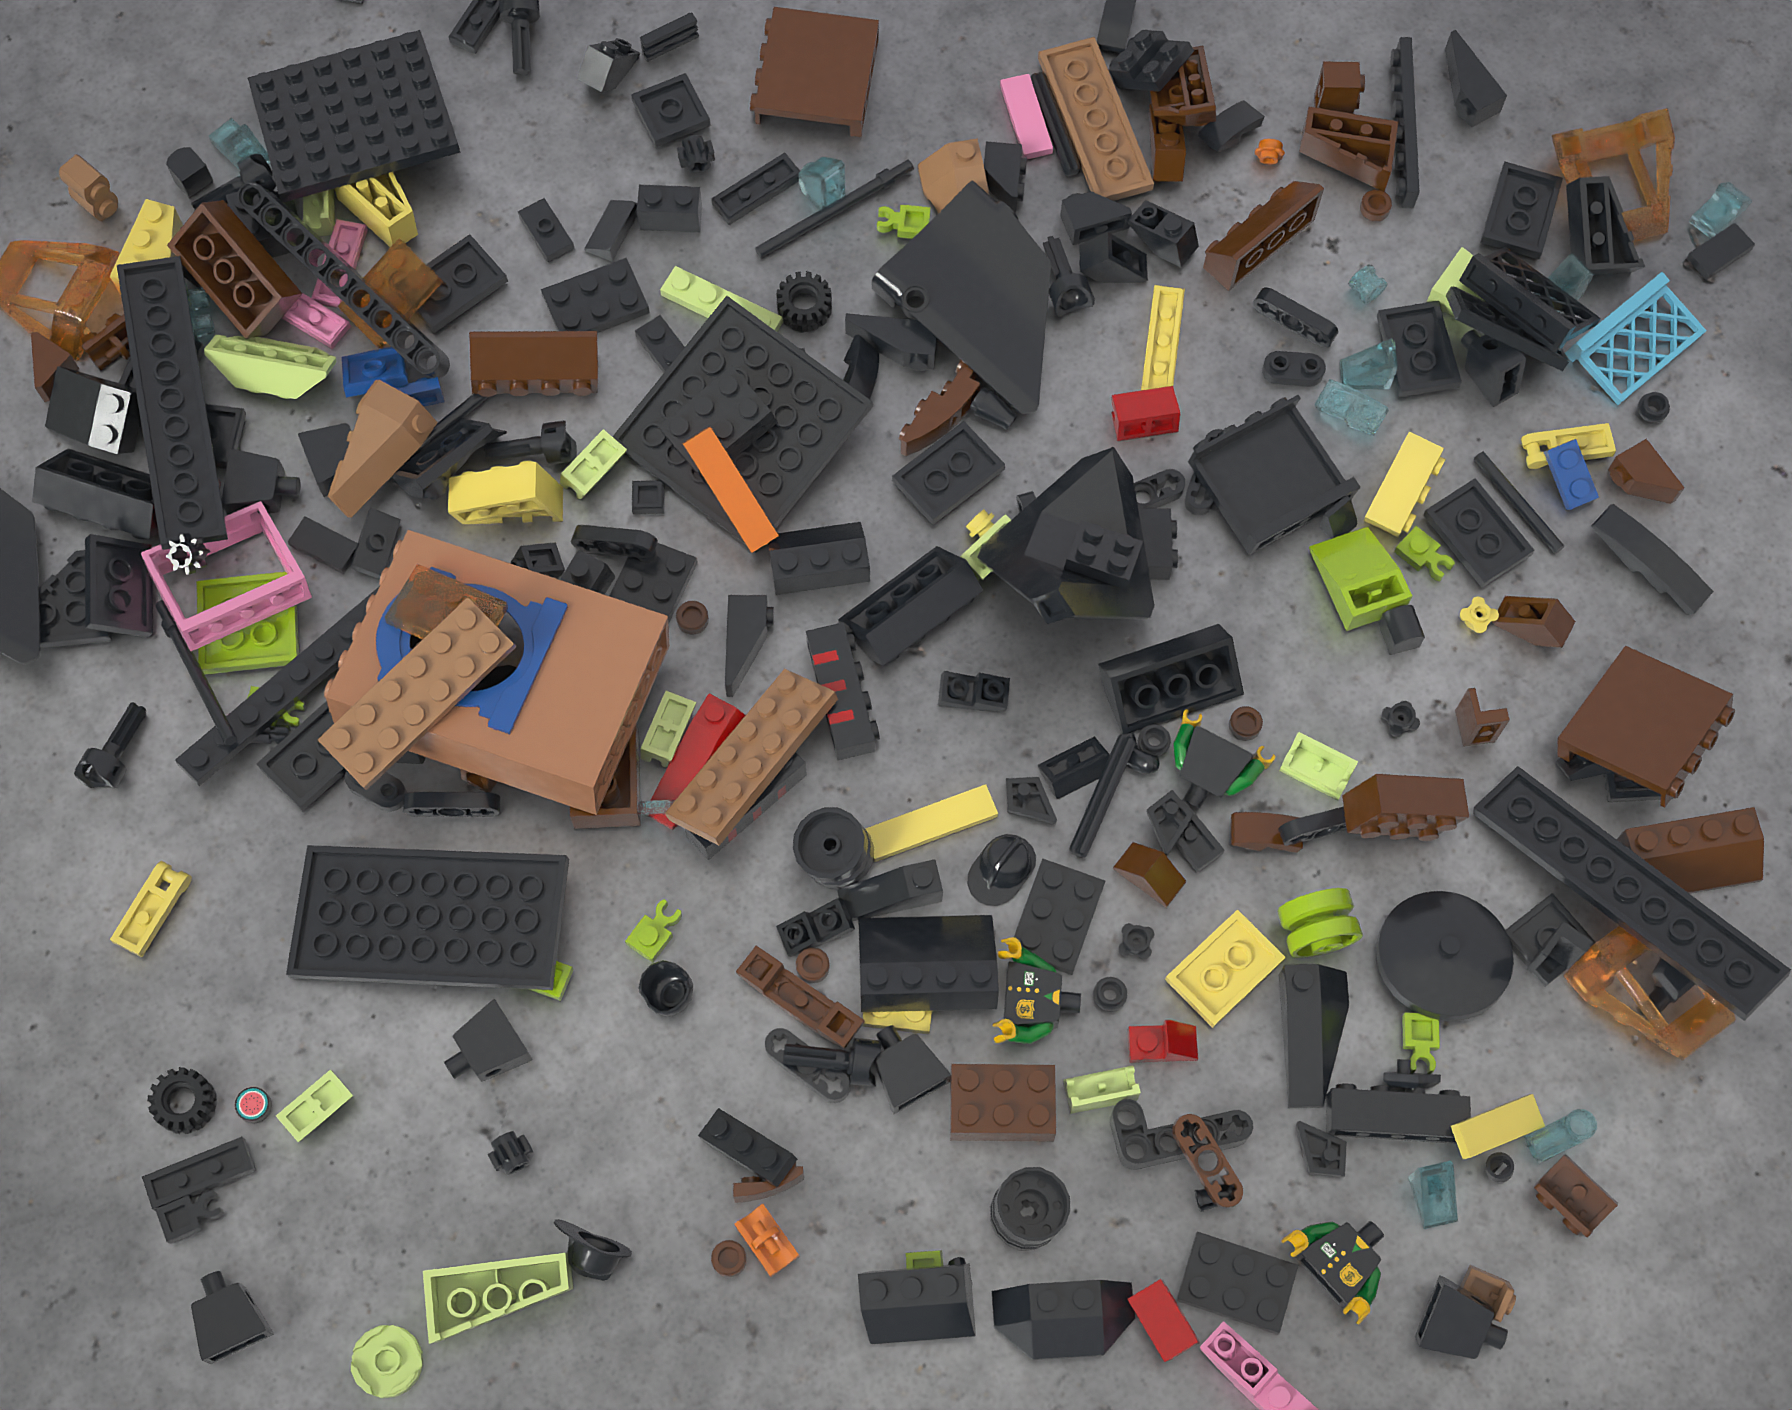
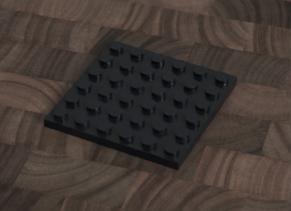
M420 30L248 77L278 194L283 203L461 153Z
M726 295L613 435V438L627 449L625 454L745 544L707 482L704 483L667 440L658 426L732 365L772 411L778 422L732 460L770 523L776 529L874 404L859 391Z

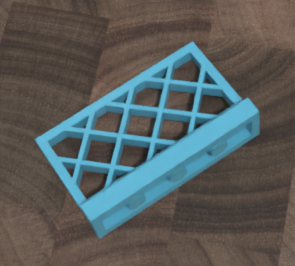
M1663 272L1653 278L1565 352V355L1572 363L1577 359L1617 405L1707 331L1667 287L1666 284L1670 280ZM1663 297L1669 303L1671 314L1657 313V300ZM1636 317L1650 319L1649 332L1635 330ZM1656 319L1670 321V335L1656 333ZM1677 322L1686 323L1693 330L1694 334L1690 337L1677 336ZM1615 335L1628 336V350L1614 348ZM1635 337L1649 339V352L1635 351ZM1656 340L1670 341L1669 355L1656 353ZM1594 352L1607 354L1606 368L1597 367L1589 356ZM1613 355L1627 356L1628 369H1613ZM1634 357L1649 359V372L1634 371ZM1613 375L1627 377V390L1622 394L1613 385ZM1634 378H1638L1639 380L1634 383Z

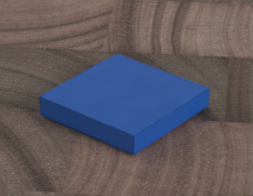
M392 347L341 357L343 389L346 398L366 394L375 380H381L394 388L408 385L406 360Z

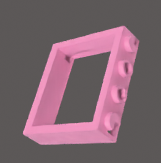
M261 501L225 516L228 539L203 543L206 549L210 550V553L206 556L264 532L287 575L187 619L184 617L163 577L164 574L174 571V565L169 558H166L170 549L162 550L160 544L141 553L148 572L190 651L312 598L305 576Z

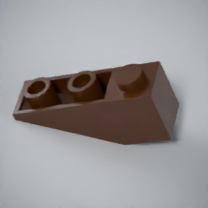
M1150 104V153L1153 181L1183 182L1186 156L1183 126L1154 116L1153 106Z

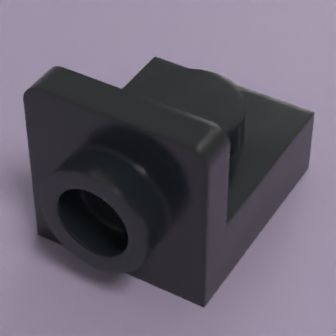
M556 542L520 546L510 563L549 577L561 576L565 571Z

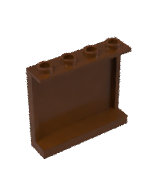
M774 7L772 18H767L765 23V36H768L767 43H762L760 49V61H763L762 68H757L755 75V86H758L757 93H752L750 101V111L755 112L756 124H760L762 114L850 126V136L862 138L879 42V20Z
M1625 645L1559 735L1557 756L1570 762L1572 757L1577 754L1661 794L1660 806L1665 808L1672 797L1675 799L1679 797L1685 785L1684 780L1688 774L1693 775L1698 770L1704 751L1706 749L1710 751L1714 747L1719 736L1718 731L1721 727H1727L1731 723L1735 714V709L1732 708L1733 694Z

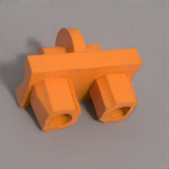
M761 1204L750 1214L734 1223L770 1277L800 1257L764 1204Z

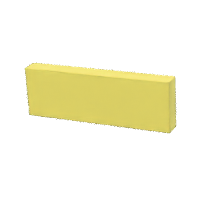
M1533 1094L1525 1095L1451 1125L1463 1159L1471 1158L1545 1127Z

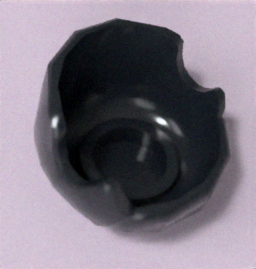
M662 960L651 964L642 973L638 989L639 994L644 998L652 1011L662 1016H673L682 1012L690 1003L694 986L689 974L681 966Z

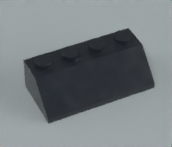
M69 448L35 467L32 502L43 505L47 510L62 511L82 521L90 520L102 524L104 528L109 530H121L130 533L137 539H151L159 533L150 475L148 473Z
M936 546L840 617L838 622H844L846 632L853 633L855 642L870 659L884 666L886 663L895 661L907 647L920 642L925 637V634L935 626L948 621L950 615L959 608L972 603L975 596L981 593L983 589L966 559Z
M1220 624L1098 664L1106 697L1123 735L1143 729L1148 725L1158 724L1182 716L1186 709L1191 713L1244 695L1233 637Z

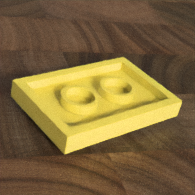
M1236 910L1166 976L1165 980L1214 1028L1271 974L1286 957L1239 910Z

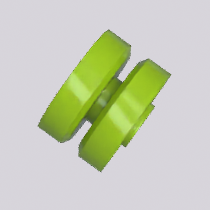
M1332 888L1312 892L1290 900L1279 907L1277 912L1282 927L1292 931L1288 935L1286 942L1290 955L1293 958H1308L1328 954L1350 946L1363 937L1359 920L1356 917L1348 916L1353 910L1354 904L1350 891L1347 888Z

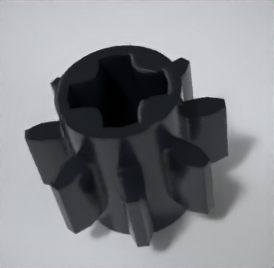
M700 135L686 137L682 141V147L677 148L681 168L688 166L691 173L705 172L710 168V162L715 161V152L711 140L704 142L703 137Z
M190 533L180 534V540L169 541L171 549L166 558H169L174 565V571L185 568L186 575L196 573V567L203 568L207 566L204 560L206 555L210 553V550L206 549L202 543L203 537L192 540Z
M510 1131L491 1142L494 1151L487 1155L496 1171L504 1169L506 1175H511L522 1170L530 1163L527 1155L533 1153V1150L525 1135L517 1138L515 1132Z

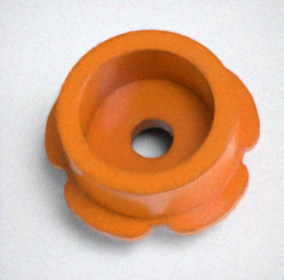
M1263 139L1259 142L1258 148L1255 149V155L1258 156L1260 162L1267 165L1276 164L1279 160L1283 159L1285 152L1282 150V142L1276 139Z

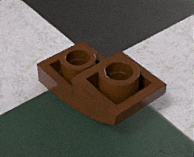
M1234 812L1231 814V845L1257 851L1271 847L1297 853L1303 849V842L1285 846L1278 828L1300 817L1262 812Z
M795 1162L777 1188L768 1182H762L760 1177L741 1178V1183H733L735 1203L764 1199L792 1188L804 1180L803 1166H796Z

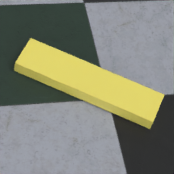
M1154 285L1141 390L1173 386L1185 289Z
M985 784L865 829L871 836L874 845L873 859L874 862L994 819L998 817V812Z

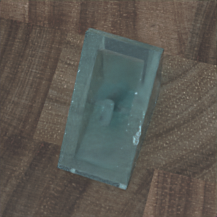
M1570 253L1548 279L1573 298L1579 300L1583 297L1594 274L1573 253Z
M1391 338L1341 359L1342 388L1390 389L1398 369L1395 340Z
M1447 1161L1417 1168L1408 1178L1424 1229L1457 1222L1458 1214L1453 1162Z

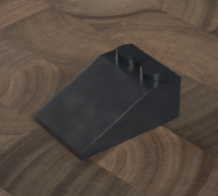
M57 366L45 427L88 446L115 454L134 452L141 422L136 388Z

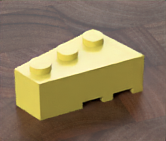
M1409 432L1365 515L1364 521L1398 538L1402 530L1408 533L1416 518V515L1412 514L1416 503L1418 502L1423 505L1431 487L1427 486L1431 475L1438 476L1446 460L1441 457L1444 448Z

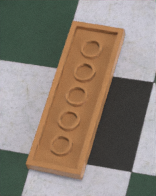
M1095 37L1039 51V63L1047 76L1090 191L1115 201L1153 190V179Z
M467 597L335 722L318 741L367 790L516 648V645Z
M784 668L665 812L669 821L720 846L838 700L835 691Z

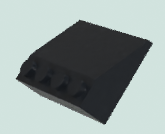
M992 915L858 918L861 1012L997 1009L999 983Z

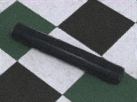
M1044 72L1034 73L1030 78L1063 171L1069 177L1077 175L1080 172L1081 165L1047 76Z
M1120 734L1113 746L1069 847V850L1076 856L1085 858L1093 844L1136 745L1134 739L1129 736Z

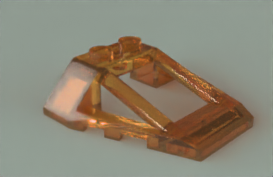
M1668 108L1639 114L1626 122L1587 131L1579 128L1552 135L1558 164L1567 184L1578 178L1593 177L1588 166L1589 162L1628 154L1648 205L1622 213L1627 229L1632 232L1635 239L1633 241L1668 233L1671 196H1669V182L1673 172L1671 154L1675 144V135ZM1656 145L1657 194L1639 151Z
M30 240L10 242L0 259V309L17 321L29 334L32 332L40 333L71 354L74 360L79 361L84 352V349L81 347L83 345L82 338L90 332L86 322L109 282H113L110 274L120 252L87 243ZM38 259L77 266L58 302L18 294ZM16 306L53 314L52 329H48Z
M1618 926L1598 940L1564 974V978L1587 1003L1595 1008L1600 1007L1615 1016V1020L1623 1025L1628 1024L1645 1034L1646 1039L1682 1061L1735 1022L1736 1017L1732 1011L1697 985L1705 998L1668 1024L1626 967L1648 951L1649 948ZM1615 976L1649 1022L1604 990L1613 983Z

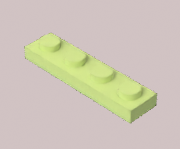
M677 266L673 268L660 289L661 296L709 318L727 295L776 332H778L783 323L782 316Z

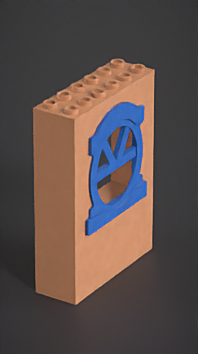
M408 530L403 541L398 540L393 551L394 559L390 567H385L382 571L379 582L380 587L376 595L372 594L367 602L366 616L363 622H358L352 634L353 642L349 650H344L340 656L339 670L335 678H331L325 687L324 697L326 698L333 722H337L412 650L410 648L412 631L418 620L427 611H433L443 621L451 613L445 605L450 600L466 599L467 597L479 600L478 608L487 617L493 605L497 606L515 620L522 632L524 651L518 667L506 680L498 685L484 690L470 691L408 751L597 815L669 649L668 616Z

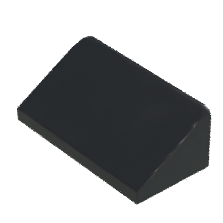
M610 200L584 250L613 261L637 216V203L633 201Z
M1094 736L1038 764V768L1054 796L1060 799L1099 779L1110 754Z

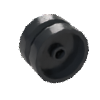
M824 807L808 814L799 823L793 838V852L797 863L814 881L827 888L841 889L858 883L868 873L873 863L874 845L870 834L851 813L838 807Z

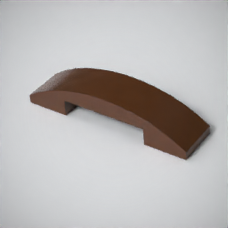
M757 945L736 970L737 975L776 1006L812 1031L843 1049L847 1047L865 1023L864 1019L838 1001L836 1003L785 969L783 963Z

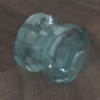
M1367 265L1354 274L1348 285L1352 290H1357L1360 293L1359 298L1361 301L1367 304L1376 299L1386 289L1388 283L1384 278H1379L1376 275V269L1373 265Z

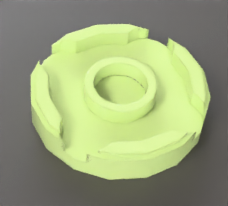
M381 1325L365 1332L356 1342L353 1349L351 1372L356 1384L366 1393L379 1398L397 1397L409 1391L419 1379L423 1368V1351L418 1340L409 1331L398 1326Z

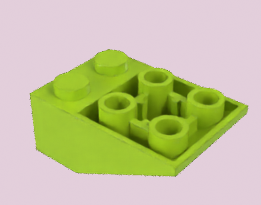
M1369 527L1309 546L1312 557L1346 631L1378 621L1382 614L1390 609L1409 605L1413 596L1400 568Z

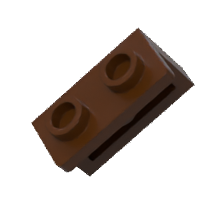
M1566 1154L1534 1186L1538 1191L1536 1194L1537 1199L1549 1210L1555 1207L1565 1217L1562 1222L1577 1236L1582 1233L1588 1238L1593 1233V1230L1618 1206V1202Z

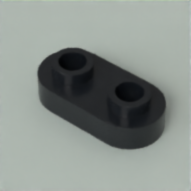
M1288 351L1271 352L1266 356L1262 367L1264 377L1273 384L1308 387L1319 384L1326 371L1325 362L1320 356L1313 353ZM1280 362L1284 367H1277L1274 363ZM1305 365H1312L1315 369H1308Z
M346 770L345 782L350 791L387 812L396 811L404 805V795L407 791L398 778L385 772L366 790ZM393 788L394 792L390 796H384L383 792L385 789Z

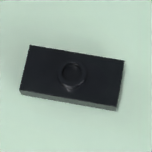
M545 198L518 211L519 218L547 262L575 249L574 243Z
M370 508L349 568L380 579L382 571L386 567L401 519Z

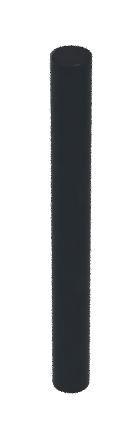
M1484 451L1480 452L1474 458L1476 463L1553 553L1556 554L1562 550L1565 545Z

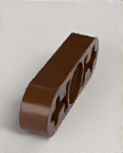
M1185 1114L1178 1117L1172 1127L1173 1136L1212 1201L1221 1207L1237 1205L1243 1197V1186L1204 1121L1194 1114ZM1184 1121H1187L1188 1124L1195 1123L1198 1127L1194 1131L1197 1140L1202 1141L1206 1138L1208 1144L1197 1147L1191 1153L1189 1146H1194L1195 1143L1190 1136L1183 1137L1181 1135V1131L1184 1130L1182 1123ZM1205 1150L1212 1151L1217 1157V1165L1211 1171L1203 1170L1198 1164V1157ZM1223 1168L1227 1174L1220 1176L1225 1185H1233L1235 1188L1231 1192L1233 1198L1230 1201L1226 1197L1219 1198L1218 1193L1222 1189L1217 1180H1213L1210 1184L1207 1177L1219 1174Z

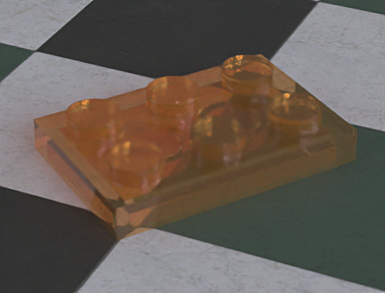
M398 239L363 277L408 320L443 282L401 239ZM369 294L362 298V308L370 302ZM343 301L337 306L375 346L382 349L387 344L379 334ZM391 314L384 318V328L390 326L392 322Z
M417 564L387 612L385 621L391 626L424 639L467 597L497 627L508 610L507 602Z

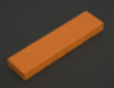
M710 426L682 443L751 553L779 536Z

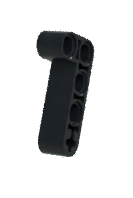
M1123 1099L1114 1106L1110 1116V1126L1118 1158L1123 1166L1131 1170H1138L1187 1159L1178 1143V1148L1175 1151H1166L1160 1144V1138L1164 1136L1175 1139L1172 1133L1173 1124L1148 1129L1143 1109L1139 1103L1132 1099ZM1123 1110L1130 1111L1135 1116V1123L1132 1125L1122 1124L1118 1119V1113ZM1232 1110L1201 1117L1221 1151L1243 1145L1253 1131L1251 1117L1241 1110ZM1184 1121L1182 1123L1184 1130L1181 1131V1135L1192 1138L1195 1143L1194 1146H1189V1150L1192 1153L1197 1147L1206 1144L1199 1143L1194 1137V1130L1198 1128L1195 1123L1188 1124L1187 1121ZM1232 1122L1235 1123L1236 1127L1243 1128L1239 1136H1237L1235 1130L1224 1132L1220 1138V1131L1227 1130ZM1130 1144L1140 1145L1144 1151V1156L1140 1159L1131 1158L1127 1154L1126 1147ZM1205 1150L1201 1152L1200 1155H1205L1213 1152L1210 1150Z

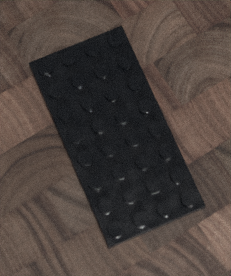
M307 845L286 975L297 979L553 990L569 858L567 855Z

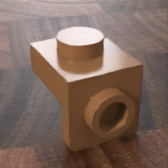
M1469 1265L1460 1287L1490 1304L1494 1311L1493 1319L1501 1322L1504 1314L1509 1315L1515 1305L1516 1295H1514L1512 1285L1507 1280Z

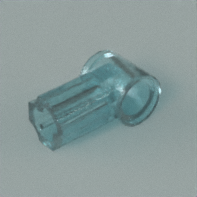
M1576 1109L1568 1115L1526 1135L1524 1139L1532 1157L1535 1158L1538 1164H1541L1576 1145L1586 1142L1595 1134L1597 1121L1591 1112L1585 1109ZM1572 1119L1583 1122L1586 1128L1585 1135H1578L1572 1131L1570 1126Z

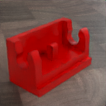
M1173 386L1112 395L1111 401L1114 411L1111 414L1117 441L1179 432L1181 412Z
M1159 1279L1128 1298L1130 1305L1164 1362L1172 1360L1200 1343L1164 1280Z

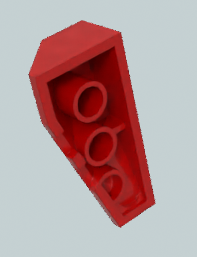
M709 693L684 734L672 762L669 763L644 811V815L672 830L677 827V824L669 821L665 812L746 715L735 706Z

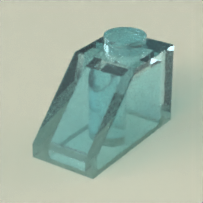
M822 156L815 162L807 163L799 172V189L819 210L845 196V164L841 160Z

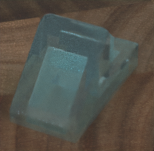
M230 118L209 135L211 143L238 169L237 163L252 154H261L267 163L270 164L267 151L246 124L240 126Z
M1721 183L1718 185L1713 196L1692 215L1689 222L1711 239L1737 218L1752 203V200L1732 183Z

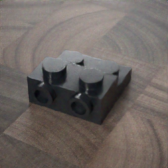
M1141 30L1129 39L1127 48L1112 59L1108 71L1118 88L1160 92L1194 52V49L1188 41L1168 40L1163 31Z

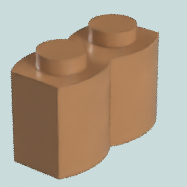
M75 154L60 167L59 175L61 180L68 186L69 195L99 221H103L115 213L118 208V198L110 190L108 179L84 158Z

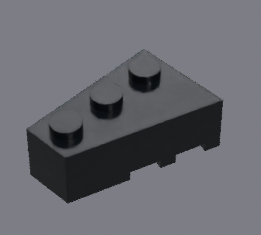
M1610 176L1582 177L1567 184L1572 276L1632 273L1644 268L1643 259H1639L1633 244V240H1635L1631 231H1628L1622 213L1624 212Z

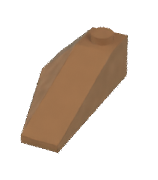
M978 138L947 143L918 164L923 194L928 201H931L937 210V215L972 180L989 194Z
M381 380L374 381L358 404L356 410L358 418L354 430L349 431L346 440L349 442L344 460L339 461L328 494L330 500L350 518L422 446L438 423L418 400Z

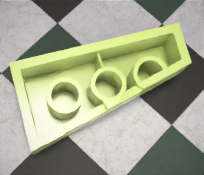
M559 1253L423 1271L429 1344L440 1342L572 1290V1270L568 1262V1254Z

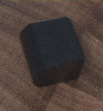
M191 147L177 149L168 157L166 165L174 182L188 198L213 182L207 165Z
M1403 605L1390 609L1382 614L1378 622L1389 655L1419 648L1425 638L1413 605Z

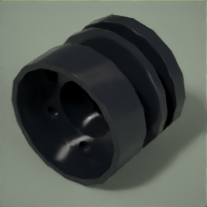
M1025 1167L1013 1172L996 1191L990 1205V1222L996 1235L1005 1244L1019 1250H1035L1048 1244L1066 1225L1070 1214V1196L1065 1184L1053 1172L1041 1167ZM1031 1206L1034 1208L1031 1216L1023 1217L1020 1213L1024 1207L1029 1208Z

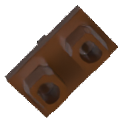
M117 313L113 314L107 319L106 328L98 334L96 332H89L82 338L83 345L81 347L100 371L119 356L126 361L131 357L128 352L130 348L124 314L122 316Z

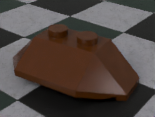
M1203 45L1193 47L1194 52L1160 92L1150 91L1154 116L1186 127L1192 125L1204 126L1210 122H1216V105Z

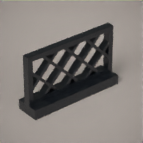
M1506 247L1485 257L1480 253L1472 256L1459 279L1462 284L1554 354L1560 352L1567 341L1595 327L1601 319Z

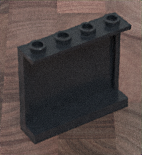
M1299 395L1289 400L1286 397L1279 399L1271 405L1270 410L1264 413L1257 411L1245 419V423L1238 427L1235 424L1228 426L1219 433V437L1212 441L1209 438L1200 441L1193 447L1194 452L1188 460L1189 465L1249 555L1324 515L1343 497L1348 496L1352 499L1360 489V485L1354 477L1347 481L1343 478L1296 408L1301 399Z

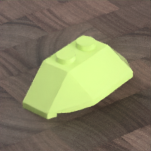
M215 335L204 348V355L236 388L246 389L252 393L278 395V397L283 399H297L323 380L336 364V357L329 355L321 349L261 337L245 339L244 336L227 338L225 335Z

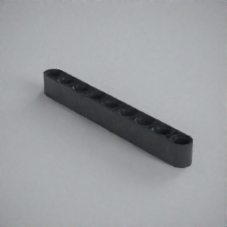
M248 182L240 187L237 195L239 204L420 373L431 378H442L447 374L450 368V361L447 355L277 196L255 182ZM260 193L259 202L253 205V198ZM282 213L281 222L275 226L274 220L276 216ZM304 233L302 244L296 246L297 237ZM325 253L326 261L318 267V258ZM347 274V283L340 287L339 281L341 276ZM366 294H369L370 302L362 308L361 300ZM391 314L392 322L390 326L384 328L383 320L387 315ZM413 335L414 343L410 348L406 349L405 340L408 336ZM435 355L436 364L432 369L428 370L427 361L431 356Z

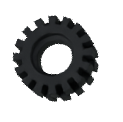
M801 271L795 272V279L792 278L791 274L788 275L786 283L781 281L779 284L780 290L777 289L778 315L782 316L787 327L792 323V330L797 331L798 327L802 326V331L808 332V326H812L814 331L818 329V322L823 326L826 323V317L830 318L831 288H828L826 280L821 282V276L818 274L812 278V273L806 271L805 277H801ZM801 294H809L816 299V304L809 309H799L792 302L796 296Z
M179 1067V1071L174 1069L167 1070L168 1075L164 1077L161 1074L157 1077L160 1081L158 1085L152 1084L150 1087L153 1095H148L147 1099L151 1103V1106L148 1107L149 1112L154 1116L153 1119L173 1133L180 1134V1132L189 1134L192 1133L191 1129L193 1128L197 1131L203 1128L201 1123L204 1120L207 1123L210 1121L211 1117L208 1116L210 1111L215 1112L216 1106L213 1104V1101H217L216 1094L212 1091L214 1090L213 1086L206 1078L193 1069L189 1071L185 1067ZM182 1088L192 1090L195 1096L192 1108L185 1113L173 1112L170 1108V1098L173 1093Z

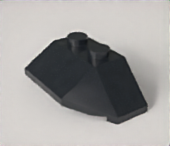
M1086 1280L1037 1283L991 1291L994 1328L1032 1360L1104 1356L1135 1319V1311L1128 1301V1298L1133 1296L1132 1282Z

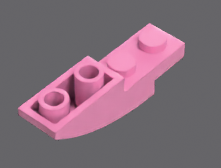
M1224 1321L1200 1346L1202 1352L1259 1410H1319L1279 1375L1277 1368Z

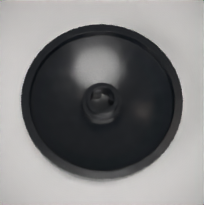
M1430 891L1407 898L1390 912L1377 939V964L1386 986L1405 1006L1429 1018L1459 1021L1482 1014L1500 999L1512 976L1514 965L1513 949L1503 925L1482 904L1461 894L1446 891Z

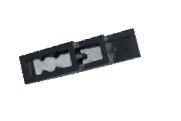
M1615 504L1609 505L1591 525L1631 572L1640 571L1659 593L1667 592L1687 615L1696 613L1714 592L1670 547Z

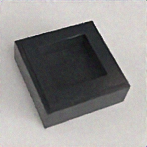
M661 480L632 481V513L664 514V482Z

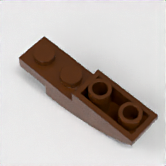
M962 360L957 365V375L954 380H948L945 383L941 394L931 391L926 400L921 399L915 409L914 416L916 417L911 425L906 423L902 428L898 438L901 441L902 455H911L933 444L953 429L971 410L970 405L980 392V383L975 381L978 375Z

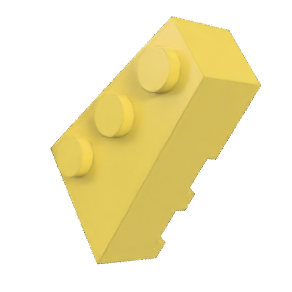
M393 172L335 188L337 199L393 251L418 235L413 210Z
M145 199L110 274V278L120 295L121 291L116 265L176 257L167 246L183 226L174 206Z
M523 461L519 465L509 467L495 466L490 468V470L482 472L467 471L463 472L460 476L449 478L448 513L462 524L503 523V517H522V522L528 523L533 522V517L552 516L553 522H562L563 486L537 462Z

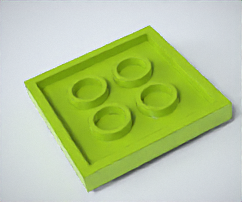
M284 571L196 581L197 614L285 576L287 573ZM297 605L198 648V663L204 674L286 666L299 655Z

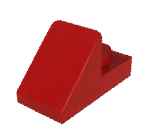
M1165 1020L1163 1025L1129 1026L1127 1029L1130 1063L1198 1061L1196 1026Z

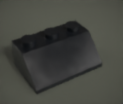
M861 522L777 533L779 536L768 543L775 595L870 582V563Z
M970 1263L869 1271L858 1274L860 1308L870 1344L976 1336Z

